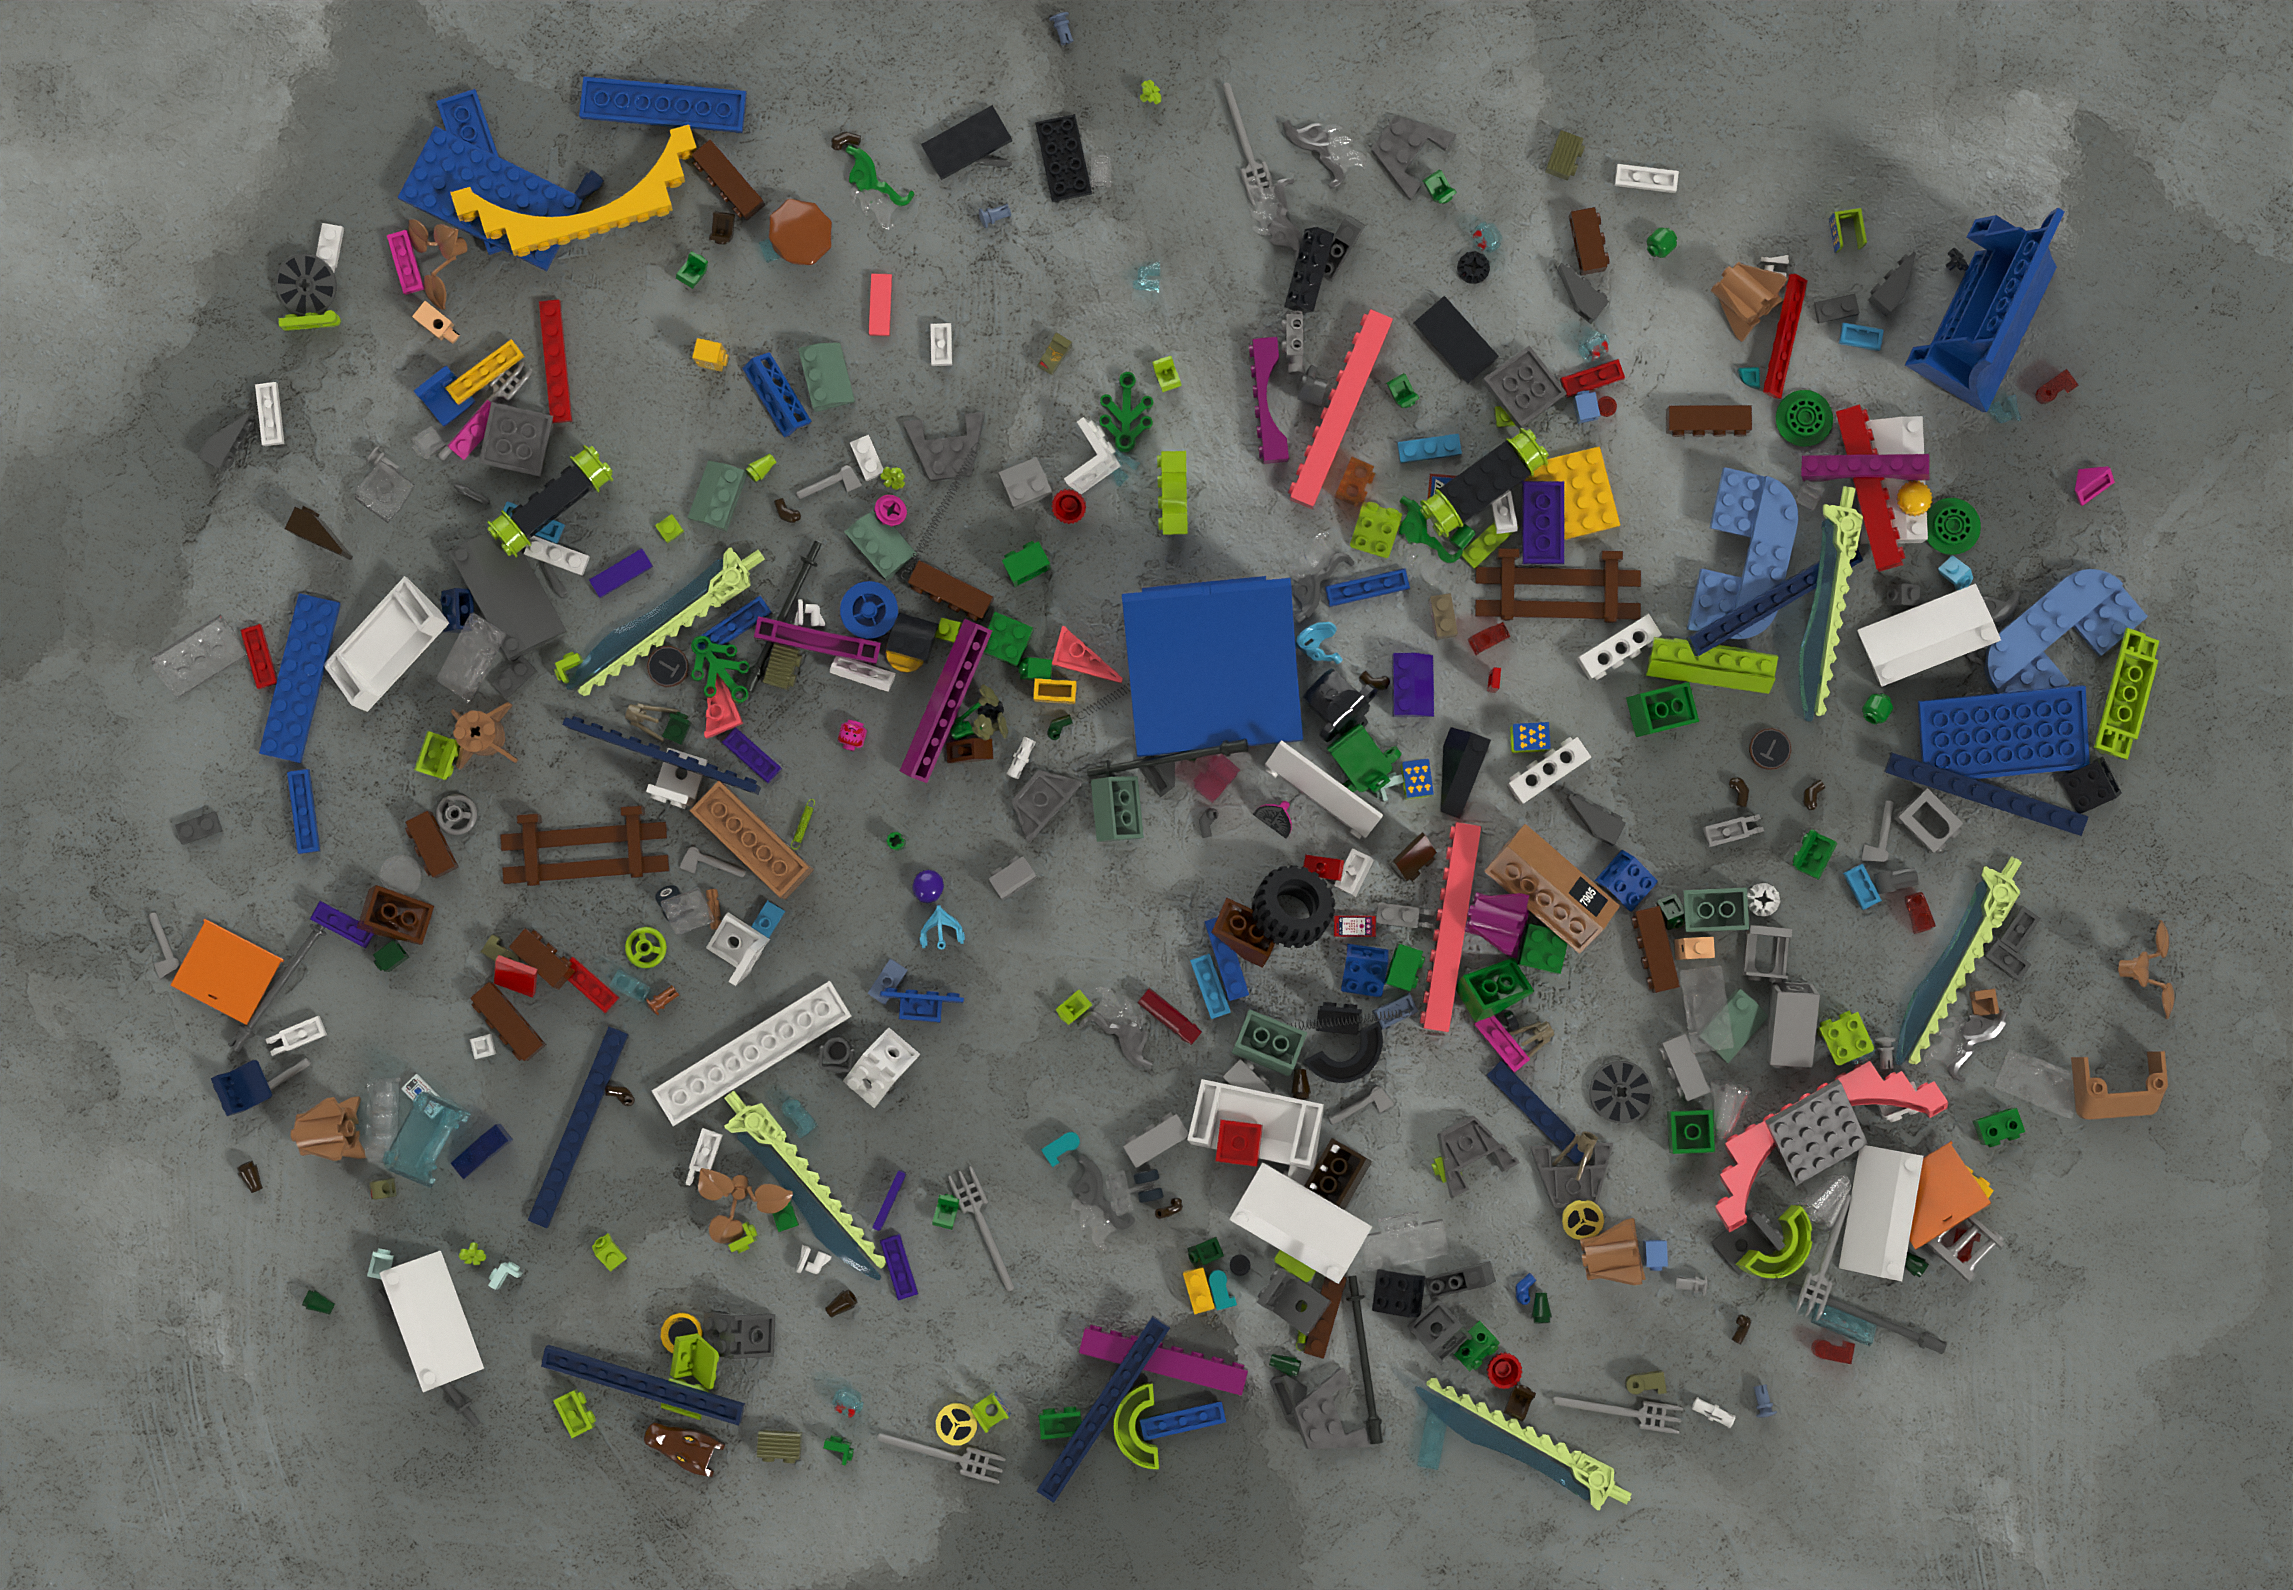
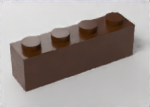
M711 139L692 154L695 160L693 165L699 172L704 171L707 174L706 180L713 188L717 186L720 189L719 195L726 203L730 201L733 204L732 210L739 218L743 216L747 221L765 206L763 199Z
M1752 405L1668 406L1666 409V434H1672V437L1685 436L1684 434H1693V437H1703L1705 434H1713L1714 437H1723L1726 434L1744 437L1746 433L1752 430Z
M920 560L908 581V584L912 586V591L921 595L923 592L927 593L932 601L939 604L943 601L949 604V609L957 613L961 610L967 613L966 617L976 622L978 619L984 620L994 600L993 596Z
M1660 906L1633 912L1631 923L1633 929L1637 928L1639 937H1636L1638 949H1642L1644 957H1641L1643 969H1647L1649 977L1646 978L1648 989H1652L1653 993L1680 987Z
M488 982L470 998L473 1001L472 1007L479 1014L482 1012L486 1016L485 1022L490 1028L497 1029L500 1033L498 1035L500 1040L505 1045L509 1043L514 1049L512 1051L513 1055L519 1061H529L547 1045L494 982Z

